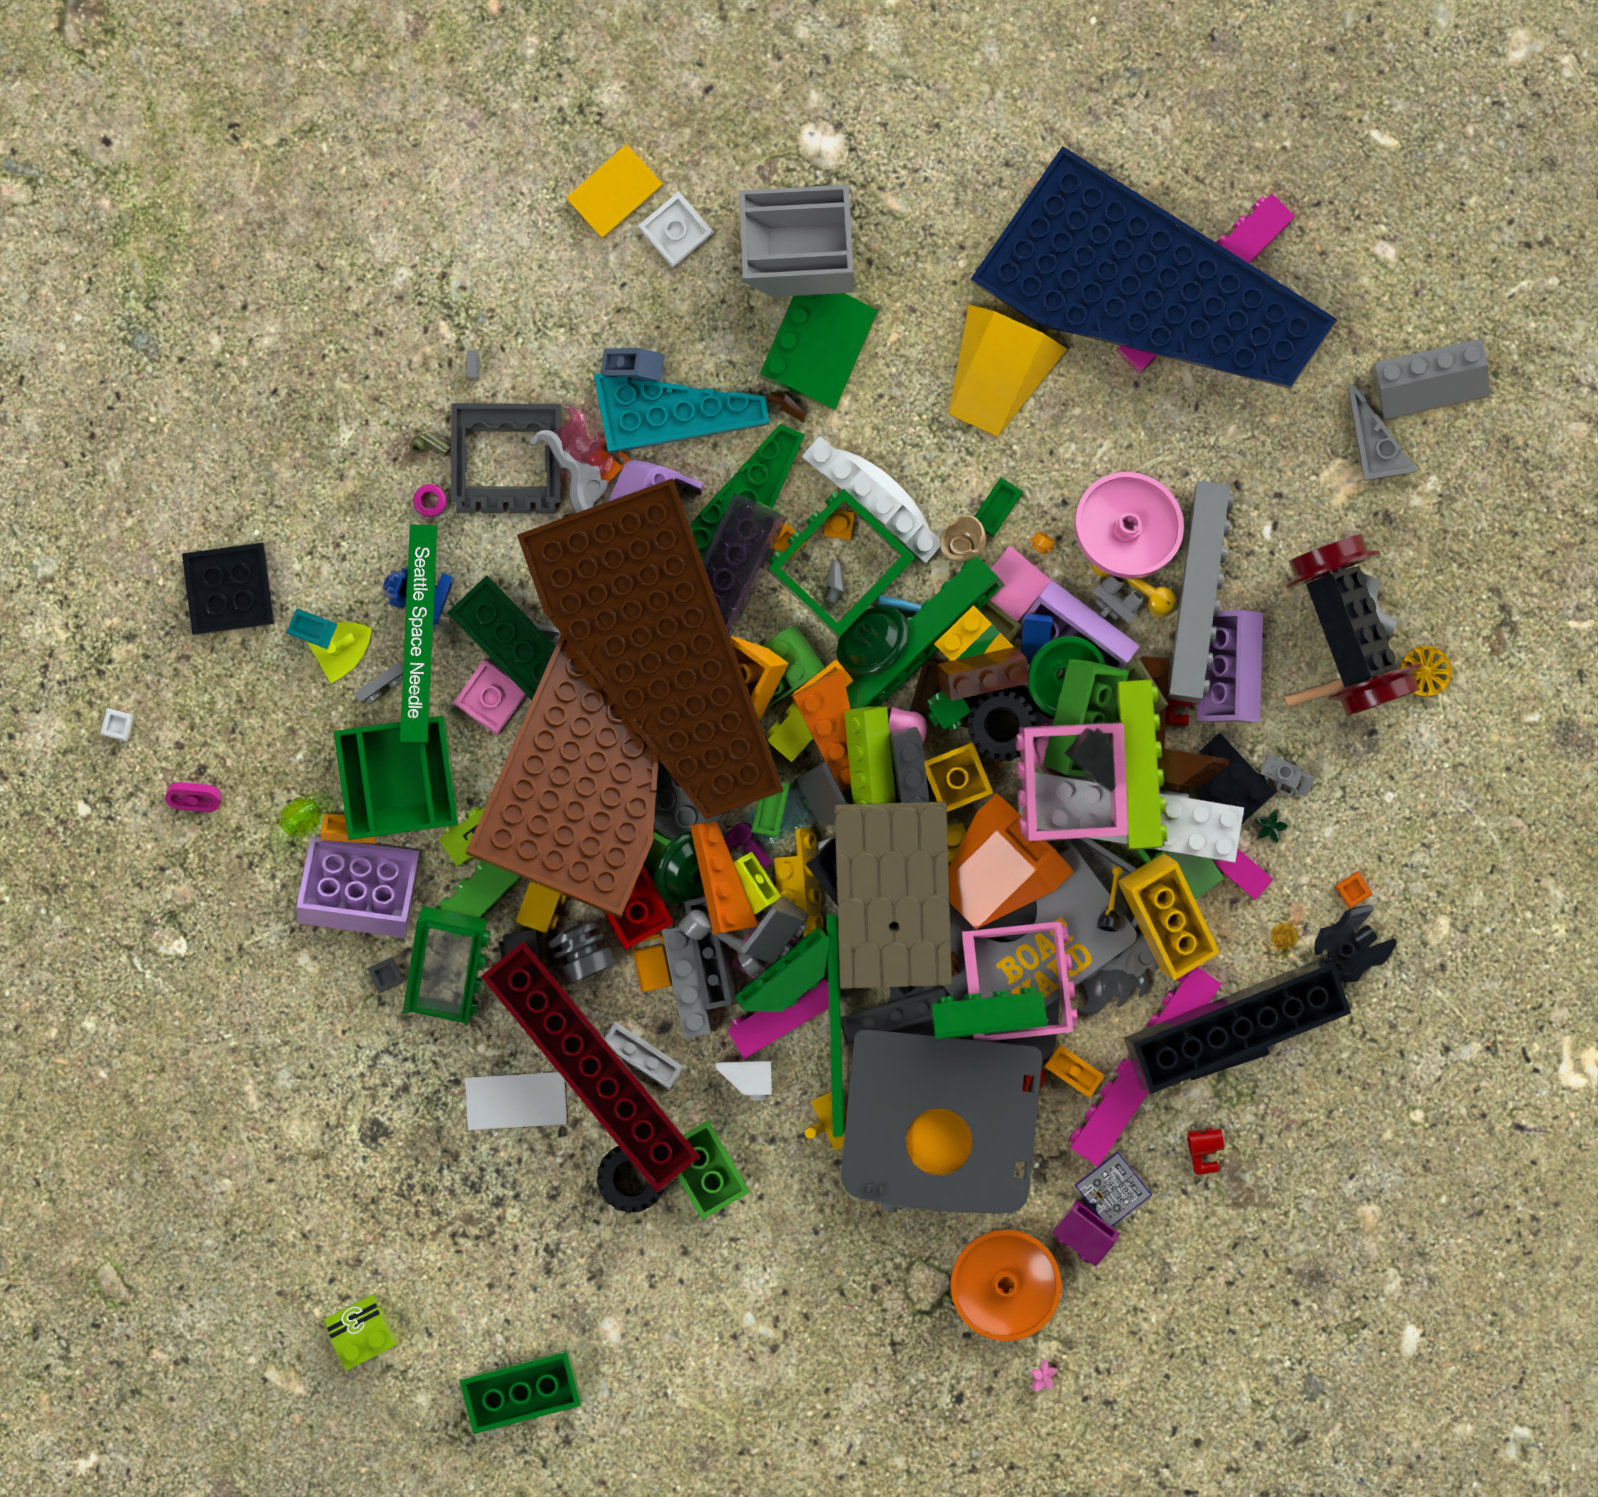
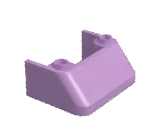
M635 459L628 461L624 465L609 501L672 478L674 482L700 493L703 492L704 486L701 482L663 466Z

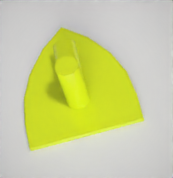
M340 622L336 623L338 625L327 649L307 642L331 684L352 671L363 658L370 642L372 628L358 623Z

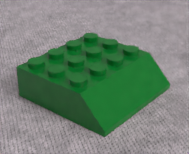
M429 717L428 744L400 743L401 722L334 731L348 840L458 825L457 797L446 717Z

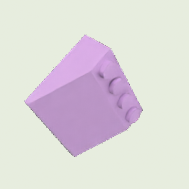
M311 836L296 906L297 923L407 938L420 851L366 843L323 841L321 837Z

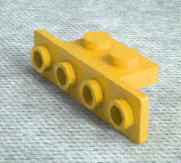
M813 827L796 828L797 856L774 858L777 891L781 896H785L809 914L804 920L808 925L803 931L804 936L812 933L818 926L822 930L824 927V921L821 917L820 902L822 895L819 889V882L806 866V863L816 854L817 837Z

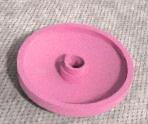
M1119 472L1102 477L1085 491L1075 512L1074 531L1081 551L1093 565L1116 577L1136 579L1157 573L1174 558L1183 539L1184 519L1177 500L1163 484L1144 474Z

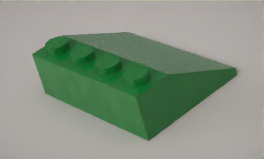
M846 293L793 296L760 371V379L835 410L878 310Z

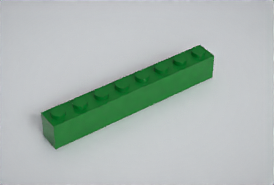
M978 556L973 560L965 562L961 567V571L953 579L947 580L933 598L927 599L916 615L906 619L910 629L908 644L901 657L889 669L876 676L865 678L850 675L854 682L846 687L851 710L866 706H881L939 650L934 643L973 605L980 610L1005 586L1001 579Z

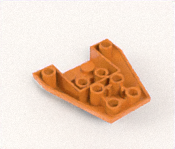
M997 793L976 813L948 868L949 903L975 929L1054 892L1074 873L1071 867L1046 840L1029 841L1024 839V834H1021V827L1019 826V819L1023 817Z

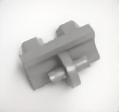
M1109 575L1106 578L1101 577L1093 589V592L1099 596L1095 603L1102 608L1098 615L1104 618L1109 614L1114 620L1121 616L1130 624L1135 618L1144 597L1134 589L1126 597L1118 590L1125 583L1123 578Z

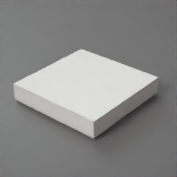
M679 191L637 226L672 269L714 235L713 230Z

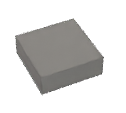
M467 350V379L469 381L480 380V355L477 350Z

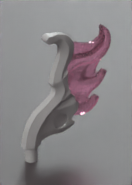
M566 406L565 410L570 414V419L565 426L554 431H539L528 443L530 446L535 445L539 441L547 443L560 468L569 471L571 476L569 500L574 513H578L592 508L594 502L605 492L608 481L601 480L600 477L611 469L613 457L612 454H607L605 460L601 459L602 439L599 432L595 433L594 439H590L587 436L586 419L582 411L573 406Z

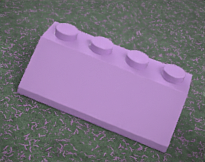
M1053 580L1027 612V614L1053 617L1050 641L1063 636L1083 638L1099 650L1105 665L1123 669L1140 646ZM1024 616V618L1022 619V621L1019 623V624H1021L1023 627H1024V619H1025V616Z
M1246 610L1219 611L1218 616H1213L1212 626L1217 627L1215 642L1209 645V653H1213L1211 670L1206 669L1205 680H1210L1208 696H1203L1200 704L1197 705V721L1228 723L1260 722L1263 613Z

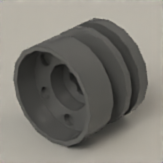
M599 921L580 923L558 933L557 936L546 943L548 950L561 946L562 951L551 956L553 960L566 958L568 962L558 969L564 986L571 985L617 964L610 947L601 949L596 947V944L605 938V934L602 933L592 937L590 933L601 927Z

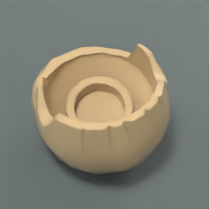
M970 515L959 516L943 530L940 540L941 551L955 562H967L968 560H973L976 556H980L986 546V534L981 522Z

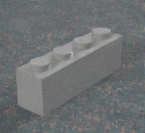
M680 927L662 930L683 1037L686 1039L710 1034L712 1032L708 1012L704 1006L692 939Z

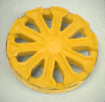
M1419 646L1409 651L1402 659L1400 669L1406 667V662H1410L1412 665L1422 662V666L1414 674L1416 681H1419L1418 686L1420 690L1412 694L1419 697H1431L1442 692L1449 684L1452 674L1450 660L1438 648ZM1424 650L1429 651L1427 661L1423 653ZM1414 653L1418 654L1420 662L1412 657ZM1437 653L1440 656V659L1432 663L1433 658ZM1445 663L1446 669H1436L1440 664ZM1436 674L1446 675V679L1443 681ZM1432 680L1436 682L1440 688H1438L1437 690L1434 689ZM1425 683L1427 684L1429 690L1427 693L1423 692V687Z

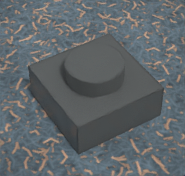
M394 957L367 968L379 994L404 983Z

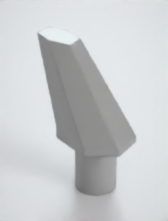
M832 559L826 584L830 587V590L825 600L835 604L840 592L845 593L846 590L842 565Z

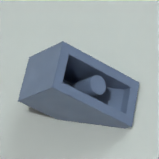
M643 348L604 349L601 374L616 378L618 376L638 381H661L665 354Z

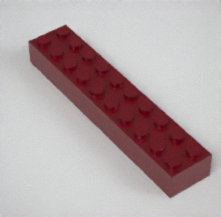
M524 941L480 976L657 1193L701 1158L695 1148Z

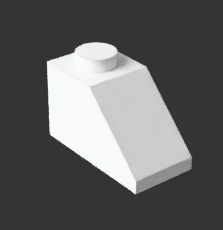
M771 1061L716 1062V1069L743 1095H750V1100H766V1095H772Z

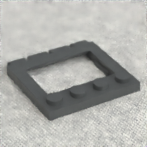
M451 403V502H456L457 513H476V503H481V513H503L504 503H508L509 513L531 514V503H536V514H555L556 503H561V468L548 444L545 445L547 487L466 486V431L539 432L550 430L557 434L561 440V404Z

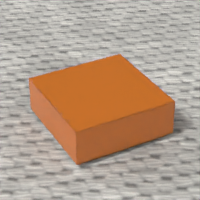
M1358 871L1334 886L1348 909L1373 895Z

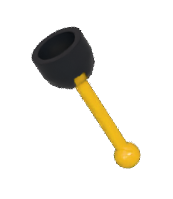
M1114 866L1112 869L1114 878L1108 910L1100 914L1097 922V928L1102 931H1119L1120 918L1114 911L1119 876L1123 873L1121 866Z

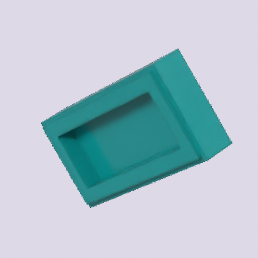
M296 609L286 634L327 649L338 624Z

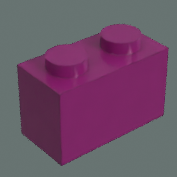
M1078 1200L1072 1204L1058 1221L1052 1232L1062 1245L1070 1246L1084 1262L1091 1263L1095 1267L1115 1245L1120 1235L1118 1231Z

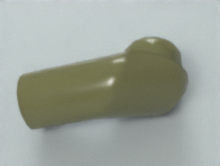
M430 432L415 436L409 445L410 450L415 454L435 450L443 457L451 449L450 444Z

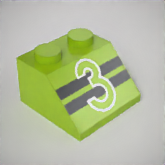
M374 1294L324 1319L333 1347L345 1371L398 1344Z

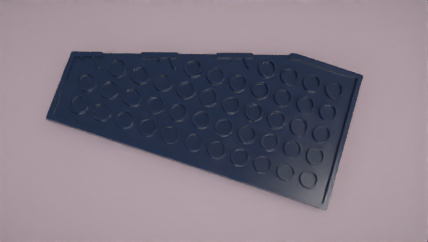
M1063 146L971 278L972 283L1040 326L1288 389L1293 387L1337 323V318Z

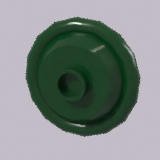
M886 606L865 610L839 637L836 650L838 662L849 675L859 678L876 676L889 669L901 657L908 644L910 629L906 617L896 608Z
M691 830L680 834L667 845L660 855L654 871V886L659 896L671 904H683L684 901L696 899L704 892Z

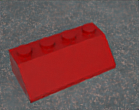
M644 864L621 918L602 911L619 945L625 950L674 924Z

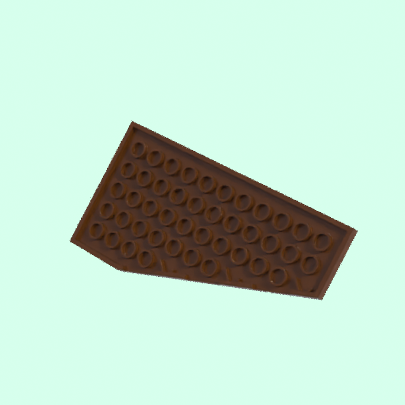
M673 478L517 535L544 613L705 819L784 792Z

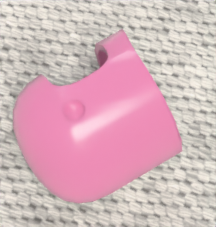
M889 707L887 710L889 731L917 727L922 737L923 745L927 735V721L925 717L918 712H909Z

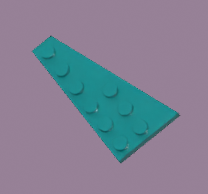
M593 373L608 454L770 425L765 396L738 392L727 393L708 388H690L686 385L649 380L638 381L618 376L616 378Z

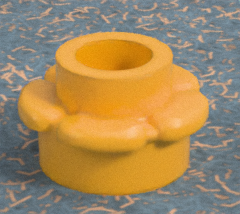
M1037 531L1034 537H1030V540L1033 542L1031 547L1037 552L1045 555L1047 551H1054L1053 546L1056 541L1048 535Z

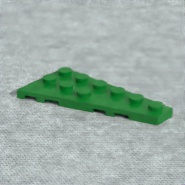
M779 424L690 524L707 572L718 576L758 501L772 509L774 508L805 434Z

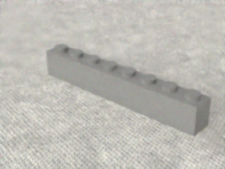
M1199 480L1195 485L1167 699L1200 704L1203 696H1208L1210 680H1205L1206 669L1211 670L1213 653H1209V645L1215 642L1217 627L1212 626L1213 616H1218L1220 600H1215L1217 589L1221 590L1224 575L1219 573L1220 563H1225L1227 547L1222 545L1224 536L1228 537L1230 520H1226L1227 510H1232L1234 494H1229L1230 485Z

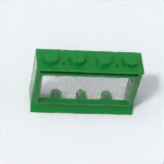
M422 906L416 924L402 1014L414 1012L465 1023V1026H468L470 1017H476L479 1001L474 999L475 993L480 994L483 979L478 977L479 970H484L487 955L482 954L483 947H488L491 931L486 930L487 919Z

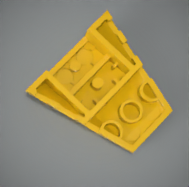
M968 304L948 415L998 437L1068 349L1046 334L1000 313Z

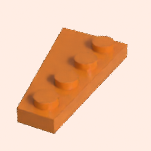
M717 821L690 826L713 935L758 927Z

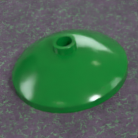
M1076 636L1055 638L1043 645L1030 663L1028 669L1029 683L1027 684L1030 696L1034 703L1049 715L1055 716L1069 659L1086 660L1105 665L1099 650L1083 638ZM1063 669V674L1057 677L1058 670Z

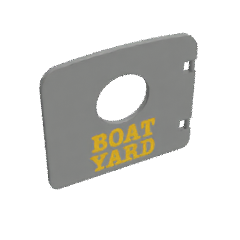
M1053 839L1046 840L1054 848V846L1050 842ZM1060 839L1067 848L1060 856L1074 873L1054 892L1036 900L1037 915L1034 924L1061 921L1062 927L1067 926L1069 943H1064L1065 954H1070L1072 970L1067 971L1068 982L1073 981L1074 986H1076L1135 942L1137 935L1134 927L1116 903L1114 911L1120 918L1119 931L1106 932L1097 928L1098 918L1102 913L1101 910L1109 905L1110 895L1070 840ZM949 903L951 952L954 951L959 958L961 966L958 968L961 973L951 977L952 985L943 986L953 996L954 1001L965 1000L964 995L968 994L962 932L978 929H975ZM1053 930L1027 933L1020 939L1012 942H996L988 938L974 939L981 998L993 997L992 991L1009 990V995L1020 994V988L1036 987L1037 992H1043L1046 1008L1060 997ZM1000 1040L987 1041V1042H999Z

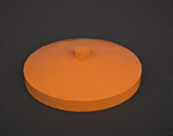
M1010 1229L984 1233L966 1245L954 1263L950 1281L952 1300L962 1320L976 1333L997 1341L1020 1340L1042 1329L1052 1318L1058 1307L1062 1287L1058 1265L1046 1246L1027 1233Z

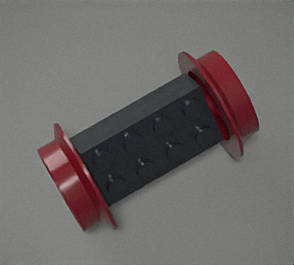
M1362 534L1336 541L1290 560L1289 564L1294 578L1286 585V588L1289 589L1306 584L1344 688L1363 682L1327 697L1328 700L1341 701L1346 717L1420 690L1414 674L1422 666V662L1391 672L1398 669L1395 663V654L1387 642L1386 630L1378 618L1376 603L1369 594L1366 577L1359 566L1353 567L1381 554L1380 551L1367 550Z

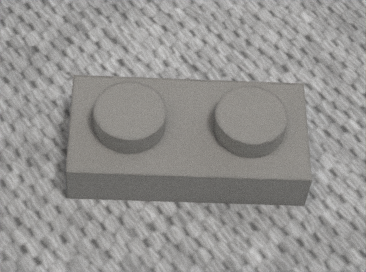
M400 662L396 663L354 693L362 704L365 702L372 704L383 696L382 690L388 686L393 689L402 683L403 665Z

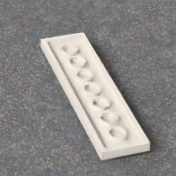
M1034 772L1037 830L1112 827L1110 791L1105 790L1100 784L1095 782ZM1159 793V797H1164L1165 814H1161V825H1166L1167 841L1163 842V847L1152 849L1235 863L1243 818V807ZM1019 806L1018 813H1019L1022 817H1023V806H1021V807ZM1126 835L1087 837L1127 845Z

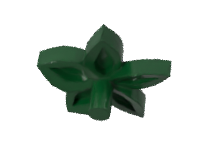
M1276 810L1269 815L1268 819L1264 817L1256 818L1258 824L1263 827L1259 831L1257 838H1265L1269 835L1273 842L1278 843L1280 838L1279 832L1285 830L1288 825L1284 822H1277L1278 815Z

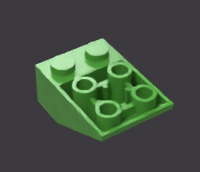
M797 624L783 630L762 645L789 663L765 711L797 691L825 668Z
M1156 849L1134 850L1144 864H1147L1163 853L1177 861L1195 900L1224 879L1216 865L1209 858Z

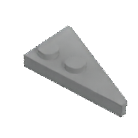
M1354 385L1348 386L1347 390L1363 481L1417 472L1415 465L1410 462L1401 450L1402 448L1399 443L1390 435V431L1367 404L1362 393Z

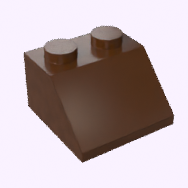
M1161 748L1162 757L1158 759L1157 767L1163 770V788L1189 792V787H1201L1226 768L1230 760Z

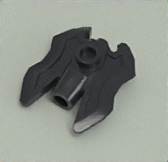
M1370 905L1344 911L1338 922L1332 926L1320 928L1316 937L1315 955H1320L1323 953V950H1327L1328 957L1326 959L1335 962L1336 967H1339L1338 974L1341 982H1358L1366 970L1372 966L1383 965L1397 944L1396 939L1393 938L1369 947L1378 939L1374 930L1369 925L1357 930L1374 910Z

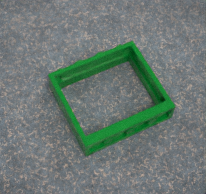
M845 489L840 493L835 490L824 501L828 506L821 513L816 510L805 521L809 526L802 533L798 529L786 541L790 546L783 553L778 549L768 560L771 566L767 569L776 580L837 638L854 623L916 558ZM844 502L900 557L857 603L836 622L780 567Z

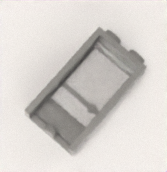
M1073 838L1071 841L1109 895H1111L1114 875L1112 869L1114 866H1121L1123 869L1119 880L1137 870L1089 838ZM1118 883L1115 903L1131 925L1140 930ZM1109 905L1101 910V912L1108 910Z

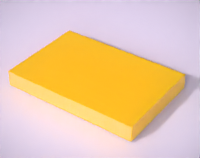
M626 144L570 193L566 200L603 240L663 186V183Z

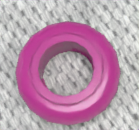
M423 485L414 494V508L423 517H436L446 507V494L437 485ZM427 493H433L438 497V503L434 508L428 509L422 505V498Z

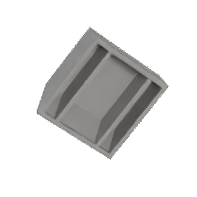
M849 185L739 191L742 275L744 283L771 297L854 292Z

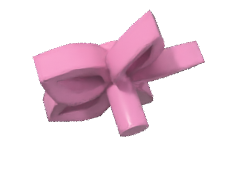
M1043 1359L1040 1370L1033 1369L1030 1371L1031 1376L1035 1378L1032 1383V1388L1035 1392L1043 1387L1052 1390L1053 1381L1050 1377L1054 1376L1058 1370L1052 1367L1048 1368V1361L1046 1359Z

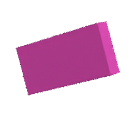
M1238 848L1235 863L1216 860L1214 863L1221 872L1254 900L1273 881V878Z

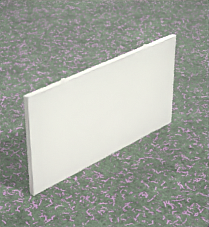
M559 1072L503 1076L486 1075V1077L465 1078L468 1130L567 1124L565 1081Z

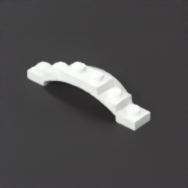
M821 436L803 454L802 458L841 490L845 489L925 564L941 547L940 539L929 530L927 522L917 505L905 490L880 468L853 453L833 448Z

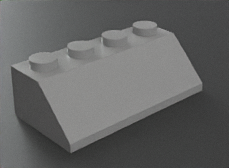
M1482 339L1375 362L1371 366L1383 420L1490 396L1488 363Z

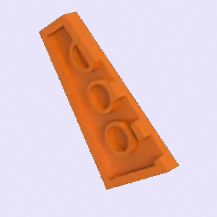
M838 670L796 692L792 697L842 793L851 788L844 711L851 709L843 672Z

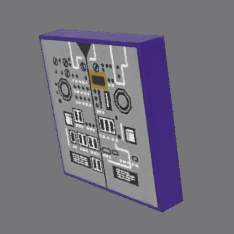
M1118 1151L1074 1185L1096 1214L1111 1227L1152 1196Z

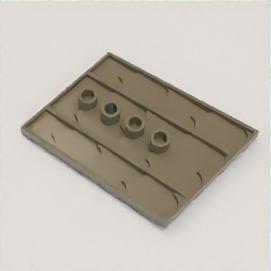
M946 802L835 805L840 989L952 985Z

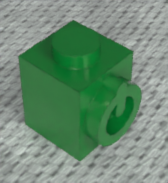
M942 691L927 700L930 705L928 708L931 711L927 714L929 720L935 728L940 726L943 731L947 728L951 732L965 723L962 718L971 713L963 698L950 701Z

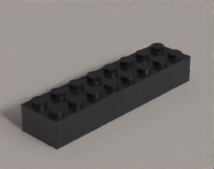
M1321 958L1126 1036L1124 1041L1140 1088L1149 1094H1153L1349 1015L1351 1010L1335 962Z

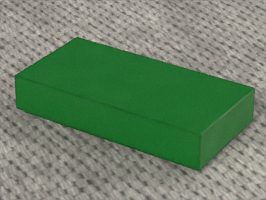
M1002 477L999 478L974 516L981 522L985 533L992 538L1023 494V491Z

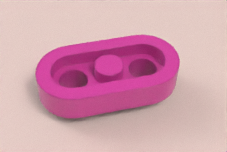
M175 782L168 786L165 801L170 807L178 810L213 812L219 808L221 792L212 785Z

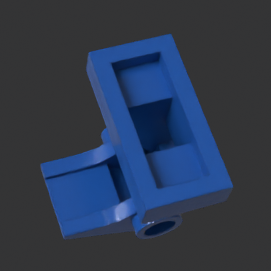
M401 568L400 572L392 571V574L386 577L383 584V590H385L383 596L390 599L388 604L404 609L406 605L408 569ZM444 573L441 574L438 585H435L433 630H436L454 582L452 576Z

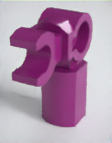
M742 822L726 832L727 836L724 840L729 853L731 847L735 846V848H738L743 844L745 847L742 849L744 853L748 854L752 851L763 869L773 863L760 841L754 840V833L751 832L752 826L750 824Z

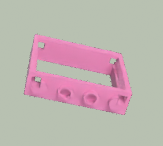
M1116 722L1020 727V734H1017L1016 749L1021 751V762H1017L1018 779H1022V790H1018V803L1020 807L1023 806V818L1019 819V826L1021 827V834H1024V839L1032 841L1128 835L1124 724ZM1085 728L1093 731L1098 728L1103 733H1108L1110 739L1108 744L1114 750L1115 789L1110 792L1112 827L1037 831L1033 737L1079 735Z
M1061 921L962 932L968 994L980 993L974 939L1053 930L1063 1024L973 1035V1040L994 1041L1073 1032V1026L1078 1025L1077 1011L1076 1009H1071L1070 998H1075L1073 981L1068 982L1067 971L1072 970L1070 954H1065L1064 943H1069L1067 926L1062 927Z

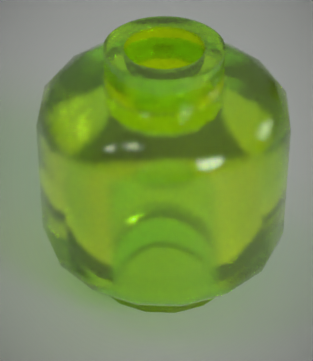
M296 797L281 809L279 824L290 837L297 836L302 838L319 825L320 818L318 812H320V808L311 798L305 800L302 797Z

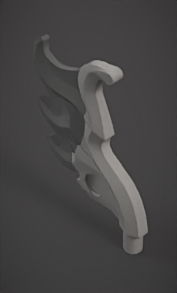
M1141 929L1136 931L1137 937L1135 942L1122 951L1121 955L1111 959L1081 981L1087 992L1088 1000L1084 1007H1077L1079 1012L1085 1015L1096 1014L1103 1009L1106 1002L1112 997L1119 999L1117 1003L1119 1008L1126 1003L1131 991L1135 987L1140 988L1138 994L1140 998L1146 994L1149 988V977L1146 969L1149 968L1150 971H1155L1157 962Z

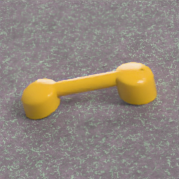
M1091 563V569L1097 576L1108 577L1110 575ZM1123 578L1128 584L1149 597L1147 606L1152 615L1164 618L1172 613L1176 604V598L1169 588H1154L1141 578Z

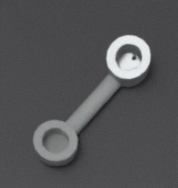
M701 910L691 911L679 923L680 929L687 936L696 940L703 939L709 932L713 934L710 916ZM730 932L714 934L739 952V961L750 976H756L763 969V960L741 951L745 945L743 941Z

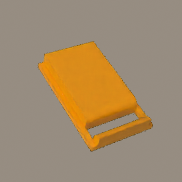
M662 933L652 935L641 941L661 938L662 945L635 950V946H632L641 993L673 986Z

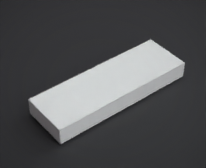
M614 1022L604 1038L622 1060L668 1090L684 1068V1066L617 1022Z

